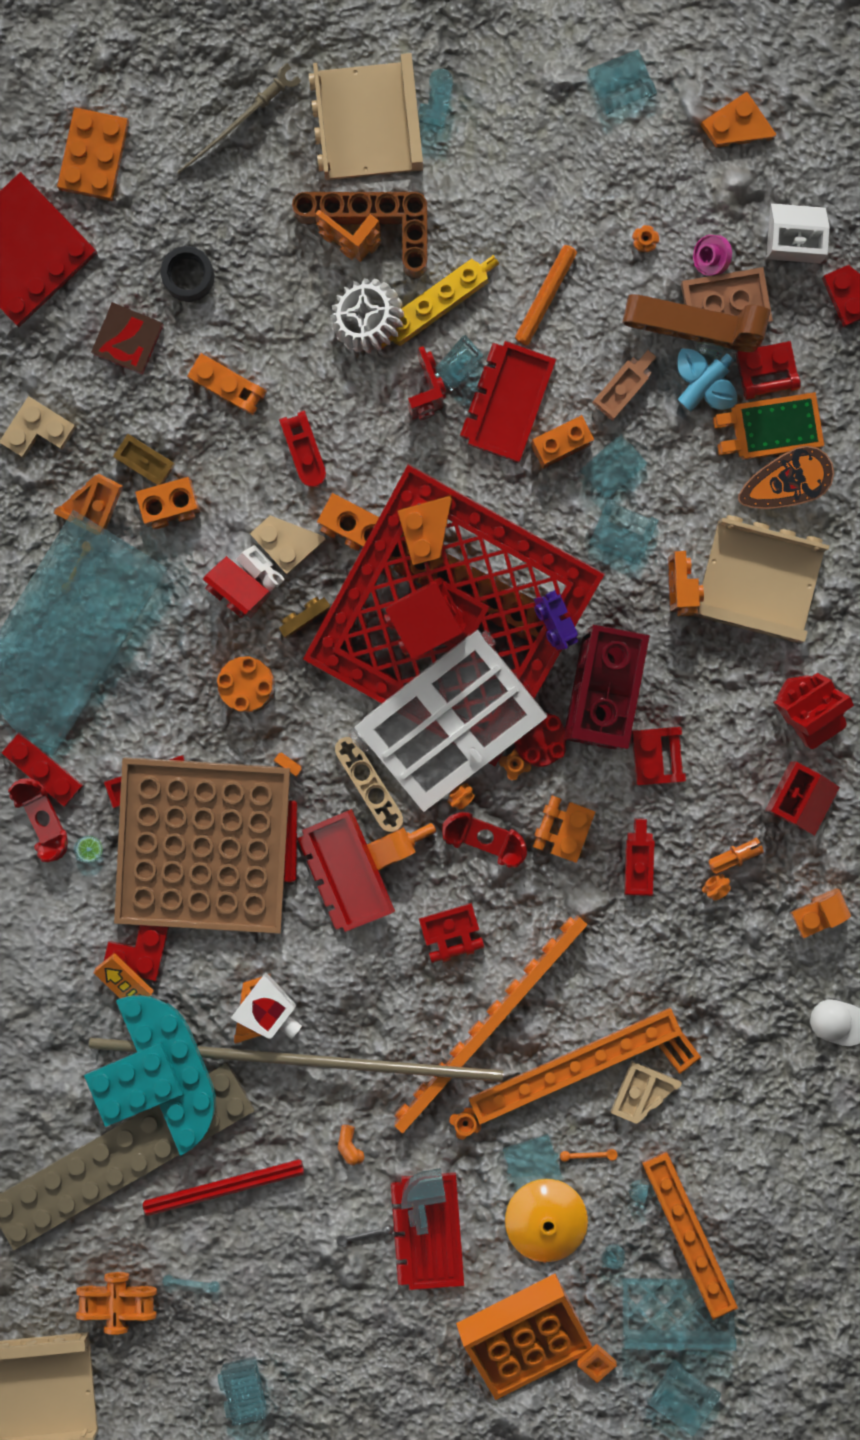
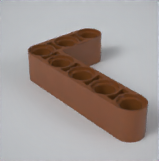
M301 192L294 197L292 202L294 216L301 224H317L315 213L318 210L322 211L337 224H362L370 214L379 220V224H402L403 270L410 278H420L425 274L427 270V201L421 193ZM307 203L312 206L311 211L308 213L298 211L302 204ZM332 203L340 207L336 213H329L325 209ZM361 203L367 206L366 211L363 213H356L353 210L356 204ZM388 203L392 204L395 209L391 213H384L380 210L381 206ZM416 203L422 207V210L418 213H411L407 208L409 205ZM415 230L419 231L422 237L414 241L409 239L407 235ZM411 258H419L422 264L417 268H412L407 262Z
M631 294L627 298L622 323L625 326L700 343L705 342V344L711 343L709 345L716 344L714 346L719 345L718 347L742 352H754L765 339L770 309L759 305H746L739 316L643 295Z

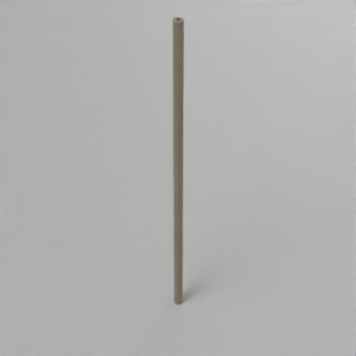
M103 1038L89 1039V1049L137 1052L133 1041ZM197 1046L202 1058L503 1082V1070Z

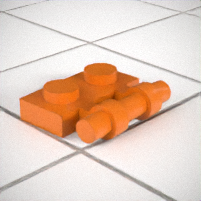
M552 795L549 804L545 805L543 809L545 815L541 826L536 828L534 834L536 839L533 847L543 851L546 841L553 842L551 854L577 863L596 811L569 802L566 812L559 810L562 799ZM555 817L562 819L557 835L550 833Z

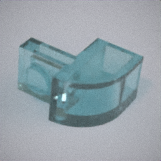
M441 1168L421 1171L413 1175L406 1182L402 1191L401 1208L413 1207V1210H408L410 1226L416 1227L417 1235L428 1234L425 1205L446 1202Z

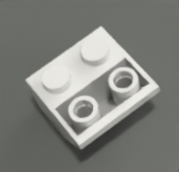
M771 204L766 259L821 264L828 255L830 227L826 208Z

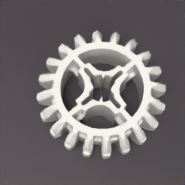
M364 278L361 285L353 281L352 289L344 287V296L336 295L339 304L332 305L335 313L330 315L331 321L334 323L331 327L336 333L337 339L343 342L348 349L353 348L359 353L364 349L366 353L371 354L373 346L381 351V344L383 342L390 345L389 337L391 335L398 337V332L395 328L403 327L400 320L404 316V311L401 309L403 305L402 301L398 298L397 292L394 289H390L391 287L387 283H381L375 278L370 282ZM373 299L383 300L385 307L375 305ZM355 324L359 326L361 333L352 332L350 325Z

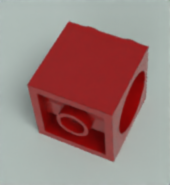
M441 577L394 601L385 609L387 614L384 617L391 630L396 629L401 638L398 640V644L405 655L409 654L412 659L462 634L467 627Z

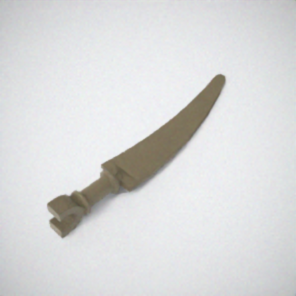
M288 63L284 64L278 70V79L274 78V82L266 90L257 94L252 106L177 173L182 172L259 107L264 108L268 106L269 101L280 91H285L284 87L289 88L298 85L301 82L298 76H295L291 81H288L285 77L286 72L291 69Z

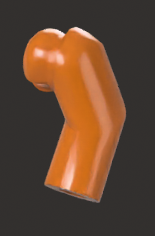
M342 1124L338 1151L347 1164L352 1166L360 1165L364 1161L365 1156L364 1152L356 1149L352 1143L355 1127Z

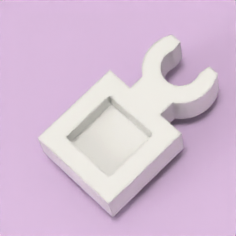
M256 545L243 551L236 558L242 565L243 570L254 579L259 577L264 587L270 592L275 587H279L285 580L280 573L271 568L274 564Z

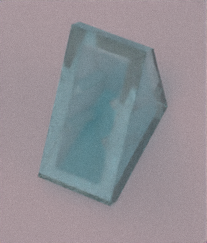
M464 335L435 368V374L441 377L444 384L452 391L483 363L484 355Z

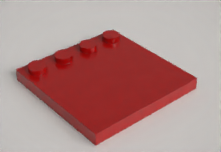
M21 171L0 190V309L19 328L98 253Z

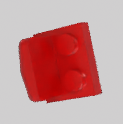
M819 673L813 676L806 675L788 678L779 691L777 700L773 702L785 721L794 728L804 745L810 749L817 748L842 731L847 725L843 715L854 706L850 696L837 690L831 679Z

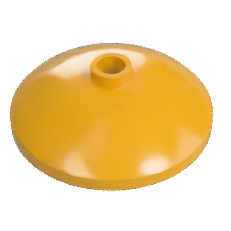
M537 1179L526 1183L511 1197L505 1213L506 1232L512 1245L523 1256L538 1262H555L571 1255L582 1243L588 1226L587 1210L580 1195L571 1186L556 1179ZM546 1222L553 1223V1227L549 1230L544 1229L543 1225Z

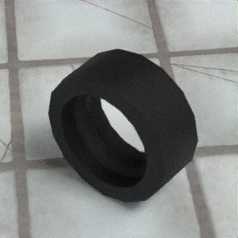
M181 246L174 248L166 255L161 264L160 274L165 288L171 296L180 301L193 302L200 300L209 293L213 286L215 274L211 261L203 251L196 247ZM186 258L198 261L204 271L203 280L200 285L190 290L177 287L171 276L174 265Z

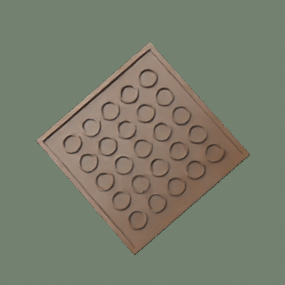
M122 758L114 923L281 933L290 768Z

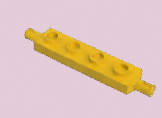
M492 255L481 264L471 258L403 307L404 316L400 318L403 327L395 328L398 332V337L391 335L389 337L390 342L393 341L399 346L403 345L488 284L487 273L499 265L495 256ZM383 342V343L381 344V349L384 348V347H385L386 345H388V344H386L385 342Z

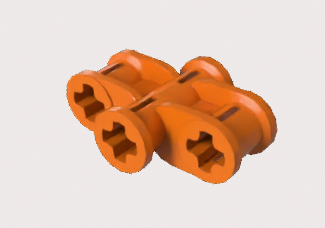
M107 1273L104 1275V1281L107 1282V1286L90 1285L81 1286L76 1289V1294L79 1296V1311L76 1312V1318L79 1320H106V1325L104 1326V1333L119 1335L127 1333L129 1326L126 1324V1320L148 1321L157 1317V1313L154 1311V1295L157 1294V1288L152 1286L126 1287V1281L129 1280L128 1273Z

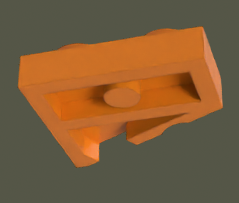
M745 92L701 123V127L715 147L729 146L732 143L746 144L753 140L761 139L769 141L777 135L748 92Z
M451 496L398 510L413 565L441 557L452 502Z

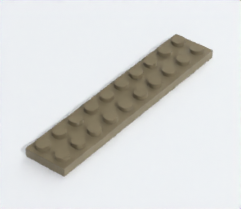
M228 1062L209 1072L215 1090L216 1109L208 1132L199 1143L255 1111L254 1106ZM157 1105L136 1114L0 1193V1228L13 1251L180 1155L160 1106Z

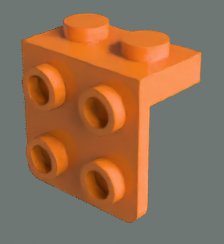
M318 210L315 213L316 225L320 230L318 234L329 243L332 241L336 242L341 246L340 251L351 260L355 257L361 262L369 252L371 254L374 253L381 243L379 220L371 214L355 234L352 235L322 211Z

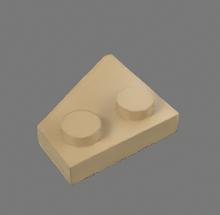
M271 515L250 533L287 575L326 541L325 537Z
M631 1061L610 1112L638 1124L647 1116L649 1111L659 1106L664 1098L675 1089L680 1088L682 1082Z

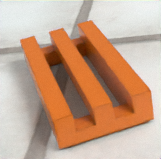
M684 1034L680 1035L679 1038L693 1056L690 1059L674 1039L669 1040V1043L685 1062L681 1066L663 1043L658 1045L679 1074L702 1058Z

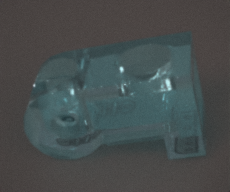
M437 69L431 73L429 77L430 97L428 105L420 103L418 112L419 123L445 128L453 86V77L448 70Z

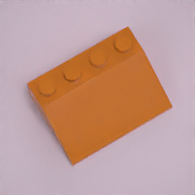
M556 1274L456 1323L465 1350L495 1400L582 1357L593 1347Z

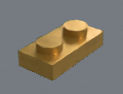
M129 434L126 435L113 456L116 460L156 485L163 484L175 466V463Z
M318 597L313 598L304 605L306 610L298 615L293 612L281 620L283 625L279 627V630L286 639L329 611L331 606L325 597L320 600Z

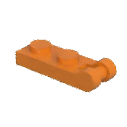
M200 353L187 375L188 379L251 415H254L256 412V405L260 398L263 399L267 393L259 385L250 382ZM244 390L250 392L247 400L240 398Z

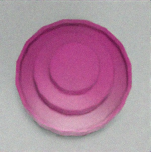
M708 234L696 243L693 251V261L697 270L703 275L714 276L723 274L728 269L732 261V249L726 238L721 235Z

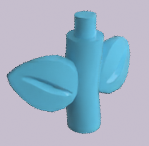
M682 348L678 354L677 370L680 377L690 384L678 400L690 412L695 409L703 397H705V401L711 408L725 410L733 407L737 403V392L732 383L724 377L730 372L727 368L735 360L726 353L720 361L715 359L708 365L706 358L699 352Z

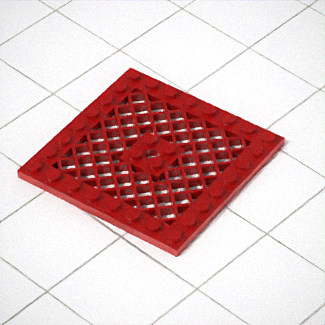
M408 464L303 660L376 701L383 703L421 673L418 659L431 656L432 662H436V654L450 651L467 636L477 631L482 622L485 636L482 637L485 641L487 640L488 645L494 651L492 639L507 636L510 649L497 652L500 657L512 654L515 668L510 670L516 673L515 676L530 695L535 698L562 649L556 650V647H553L546 636L548 630L544 621L540 620L528 624L524 609L535 607L536 604L531 602L523 605L519 590L534 587L536 597L538 598L541 597L538 585L553 581L557 595H561L568 611L559 616L560 620L571 617L574 626H576L605 573ZM451 496L452 502L448 520L452 522L447 523V528L455 527L458 541L444 545L443 541L442 557L445 563L444 566L431 569L429 561L424 562L426 571L412 575L408 561L411 557L410 555L407 556L403 541L406 539L405 536H402L404 532L398 510ZM460 526L477 536L463 540ZM479 540L483 555L469 558L465 544ZM484 540L501 550L488 553ZM398 544L402 557L388 561ZM460 545L464 560L450 564L446 549ZM504 554L507 568L493 572L489 558ZM509 554L525 563L512 567ZM484 559L488 574L474 577L470 563ZM403 562L407 576L394 580L389 565ZM466 565L469 579L455 583L451 568ZM528 567L532 582L518 586L514 571ZM533 567L550 577L536 580ZM385 568L388 582L375 585ZM447 570L450 583L444 579L442 581L467 627L462 634L443 643L446 647L435 650L433 648L414 659L406 657L397 660L393 646L399 645L398 640L391 641L388 631L389 626L385 621L382 608L388 607L399 599L395 584L409 581L411 591L413 592L417 590L414 579L428 575L429 582L434 581L433 573ZM509 573L513 587L499 591L495 577ZM490 578L494 593L480 596L476 582ZM558 581L566 585L562 593L560 592ZM471 584L474 596L458 587ZM390 586L394 600L380 604L377 589ZM515 592L518 606L504 610L500 596ZM372 593L375 606L362 609ZM495 597L499 612L486 615L490 605L483 602V600ZM377 610L381 624L367 628L364 613ZM520 611L524 625L509 629L506 615ZM501 616L505 630L490 634L487 620ZM359 617L362 630L349 633ZM543 625L533 642L530 628ZM382 629L386 643L373 646L369 632ZM525 630L529 644L515 647L511 634ZM364 634L367 648L354 652L351 637ZM344 641L346 642L348 651L341 648ZM388 648L392 662L378 665L375 651ZM530 649L520 666L517 652ZM475 650L471 653L472 660L458 663L449 670H455L458 684L445 687L442 676L437 679L440 689L437 690L440 694L442 693V697L447 703L449 702L447 692L459 688L462 692L467 686H470L482 676L479 663L484 661L481 657L477 658ZM369 653L372 664L357 656ZM412 661L416 675L402 678L399 665ZM474 664L477 678L464 682L460 668ZM394 667L396 678L382 669ZM494 674L492 677H490V678H489L488 680H486V681H489V680H492V679H496L497 677H496V675ZM500 680L502 692L488 695L485 683L480 685L483 697L469 700L467 695L463 698L464 702L452 707L453 710L466 707L469 719L455 711L464 724L474 718L471 705L485 702L486 707L490 705L489 700L497 699L508 691ZM417 696L397 711L419 725L431 716V713ZM511 696L496 708L494 714L492 711L469 730L481 745L486 747L521 720L526 713ZM436 720L426 727V729L444 739L449 737ZM489 721L486 728L479 725V723ZM504 751L488 763L496 767Z

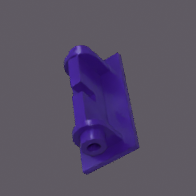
M553 590L543 597L535 598V612L538 618L545 623L548 630L546 636L550 644L556 647V650L567 649L568 646L578 642L576 637L578 632L571 617L562 621L559 616L568 612L561 595H557L556 591Z

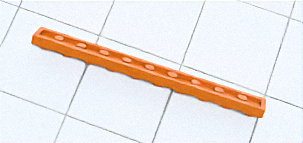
M578 915L574 919L569 917L560 927L562 933L556 940L550 938L541 950L544 953L538 960L533 958L523 969L525 975L519 981L514 979L505 989L507 995L502 1001L495 1000L486 1011L489 1014L482 1023L478 1020L468 1031L471 1036L464 1043L459 1041L449 1053L452 1057L446 1064L440 1062L438 1065L462 1067L588 924ZM433 1076L427 1085L423 1082L413 1093L415 1099L409 1106L404 1103L394 1116L397 1119L394 1126L403 1134L452 1078Z

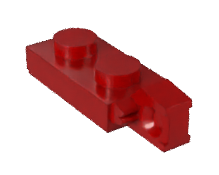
M634 818V833L627 832L624 895L653 896L655 841L653 840V833H647V819Z

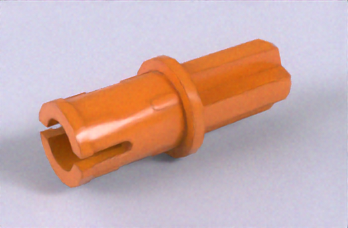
M757 837L740 846H731L729 851L709 859V867L714 874L723 872L736 865L740 867L743 865L742 862L764 854L763 847L761 845L751 850V848L760 844Z

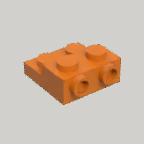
M675 551L668 557L670 612H677V616H693L698 613L700 602L704 601L703 585H699V578L687 579V575L691 574L692 564L691 558H686V551Z

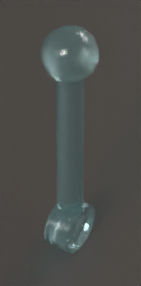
M170 1274L165 1275L162 1280L163 1285L167 1287L177 1284L207 1288L212 1292H217L220 1289V1284L217 1281L206 1283L176 1279Z

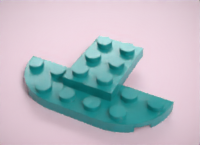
M132 995L117 999V1005L137 1052L86 1073L84 1077L105 1127L159 1105L181 1156L193 1149L204 1138L211 1125L216 1109V1096L212 1080L192 1032L178 1010L169 1003L166 1004L152 996Z

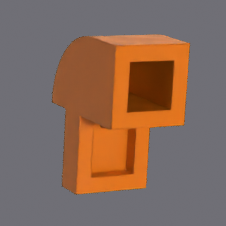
M837 888L811 899L812 903L790 912L803 939L828 927L833 928L851 917L840 889Z

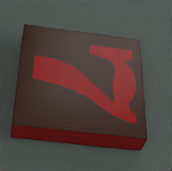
M112 302L91 353L143 375L164 324Z

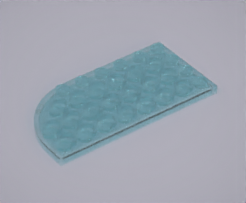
M73 510L0 629V712L17 733L52 756L57 753L169 569L76 510Z

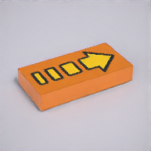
M115 953L97 966L93 972L119 998L132 995L151 996L154 991Z

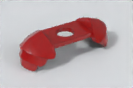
M31 778L15 781L8 789V793L10 794V799L14 801L16 808L24 807L40 842L34 846L38 858L42 862L59 860L67 851L68 838L66 830L63 829L47 796L48 792L40 782ZM41 810L46 811L50 816V822L47 826L41 825L37 820V815Z
M467 812L453 814L443 823V840L455 848H460L462 843L468 844L498 856V864L505 865L508 868L518 867L527 856V847L523 837L513 829L507 831L473 817V814ZM481 830H489L492 832L494 839L489 844H483L478 840V833Z

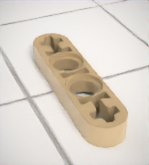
M351 737L341 738L335 745V753L375 819L385 831L394 832L398 830L403 823V815L359 743ZM345 741L347 744H354L355 748H353L352 753L356 758L359 754L363 757V760L355 762L350 768L346 764V762L351 761L350 757L347 754L342 755L340 753L343 749L342 743ZM361 764L366 765L370 770L369 777L364 781L358 780L354 775L355 768ZM373 788H379L384 792V800L379 804L372 803L368 798V794ZM388 801L392 804V807L387 808L390 814L396 813L399 817L396 819L397 825L394 827L391 824H384L383 821L386 819V815L383 811L380 814H377L375 809L383 807Z

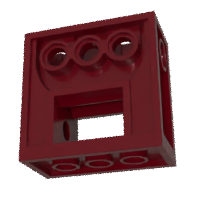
M594 624L583 632L563 740L614 750L629 749L650 635ZM608 654L613 657L614 663L609 661ZM597 707H601L605 712L603 721L596 717L595 711Z

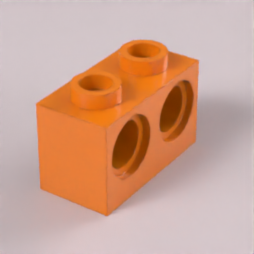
M581 415L532 439L531 447L542 469L591 446L594 438Z
M189 477L135 492L143 522L147 527L152 526L153 529L166 527L169 525L168 521L179 519V522L194 519V514L200 512L194 487ZM181 494L188 495V504L182 508L176 507V498ZM154 502H160L162 504L161 512L157 515H150V505Z

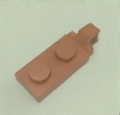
M647 350L639 361L634 357L630 361L628 360L594 399L592 404L613 421L649 379L652 372L647 368L652 364L656 356Z

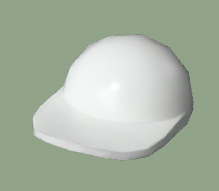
M830 999L822 1001L814 1007L811 1013L810 1024L813 1032L818 1037L842 1046H853L860 1043V1008L852 1004Z

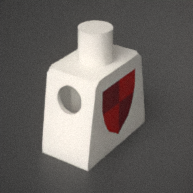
M267 973L262 976L231 1017L234 1021L268 1039H272L278 1030L293 1039L302 1027V1025L289 1016L295 1009L296 1004Z

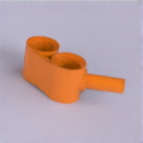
M432 823L412 833L406 832L403 827L382 837V839L380 838L367 844L377 869L381 870L416 853L414 849L415 843L436 833V829Z

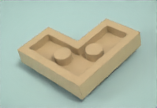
M28 396L2 436L0 443L23 458L26 457L38 436H41L62 450L76 429V426Z

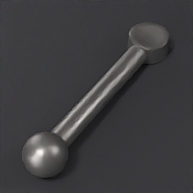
M386 1224L381 1229L346 1236L345 1234H340L337 1237V1244L345 1246L348 1241L380 1234L391 1235L393 1227Z

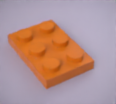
M74 107L57 184L59 190L109 201L113 200L129 126L128 118Z

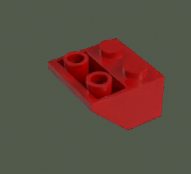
M227 556L203 577V580L208 584L205 589L219 601L226 598L229 601L226 606L241 619L245 615L251 619L271 595L269 590Z
M790 762L765 811L815 836L840 787L820 773L798 762Z

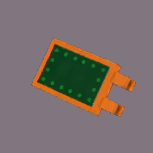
M816 392L735 404L731 408L732 412L717 414L713 417L714 429L734 426L736 436L734 440L722 441L717 445L719 456L738 453L742 460L785 454L802 446L823 448L825 446Z

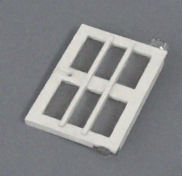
M477 629L348 731L351 739L361 751L367 752L369 749H372L423 812L547 718V714L493 649L492 646L496 642L486 630L481 633Z

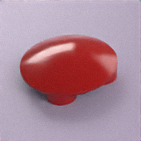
M546 713V719L514 742L518 755L526 763L532 766L544 767L553 764L564 756L566 752V740H563L565 729L558 716Z

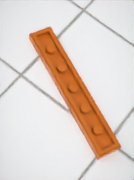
M667 1151L642 1162L712 1319L714 1320L738 1309Z

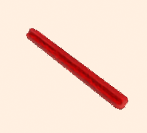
M298 1159L155 1197L143 1202V1210L146 1216H151L298 1177L304 1174V1166L302 1161Z

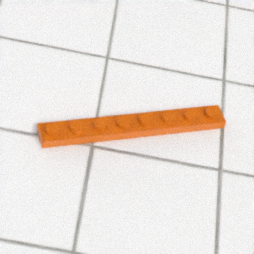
M670 1007L469 1097V1102L479 1124H483L683 1033Z

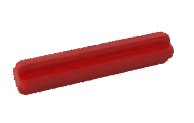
M289 800L284 882H294L296 880L297 802L294 800Z

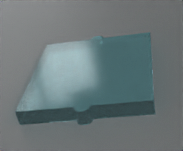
M548 1133L502 1148L508 1165L507 1173L511 1174L516 1192L522 1186L535 1180H557L563 1178L557 1162L558 1153L554 1152Z

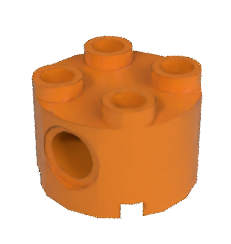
M238 657L229 661L221 669L217 677L218 692L221 699L230 708L237 711H258L264 708L272 699L275 687L273 674L263 662L253 657Z

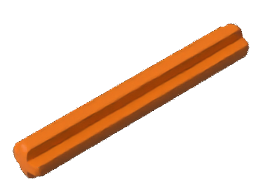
M564 245L560 250L515 335V339L519 343L529 345L577 255V251L573 247Z

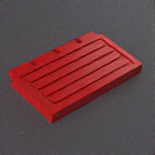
M507 341L504 342L503 346L492 343L486 362L496 367L494 369L484 366L477 388L487 391L486 395L480 392L474 393L468 413L476 416L477 420L466 417L459 436L469 440L468 446L520 463L556 359Z
M352 809L302 830L303 836L297 838V841L304 856L312 853L313 858L306 862L314 881L323 879L324 884L317 886L325 907L334 905L335 909L328 911L335 930L343 927L346 932L395 912Z
M456 1172L401 1176V1182L390 1184L392 1204H403V1207L392 1209L394 1232H405V1235L394 1236L396 1259H407V1262L396 1264L398 1285L409 1284V1290L464 1286Z

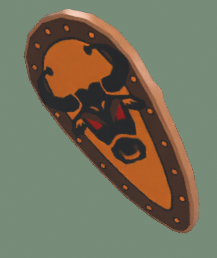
M811 446L797 447L779 456L754 474L742 488L738 500L744 506L759 509L782 508L816 500L826 494L832 485L835 474L833 463L829 456L819 448Z

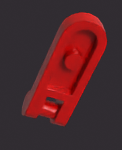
M304 410L298 412V416L289 419L284 417L279 419L301 482L307 487L315 488L322 485L325 481L326 469ZM302 426L304 432L293 436L291 429Z

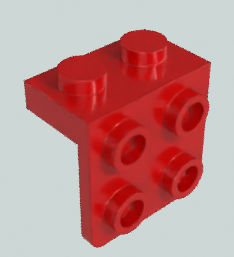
M424 346L418 348V359L430 390L408 398V407L412 420L419 418L420 421L434 416V411L442 409L443 399H446V388L441 377L436 378L435 367L437 366L431 351L426 353Z

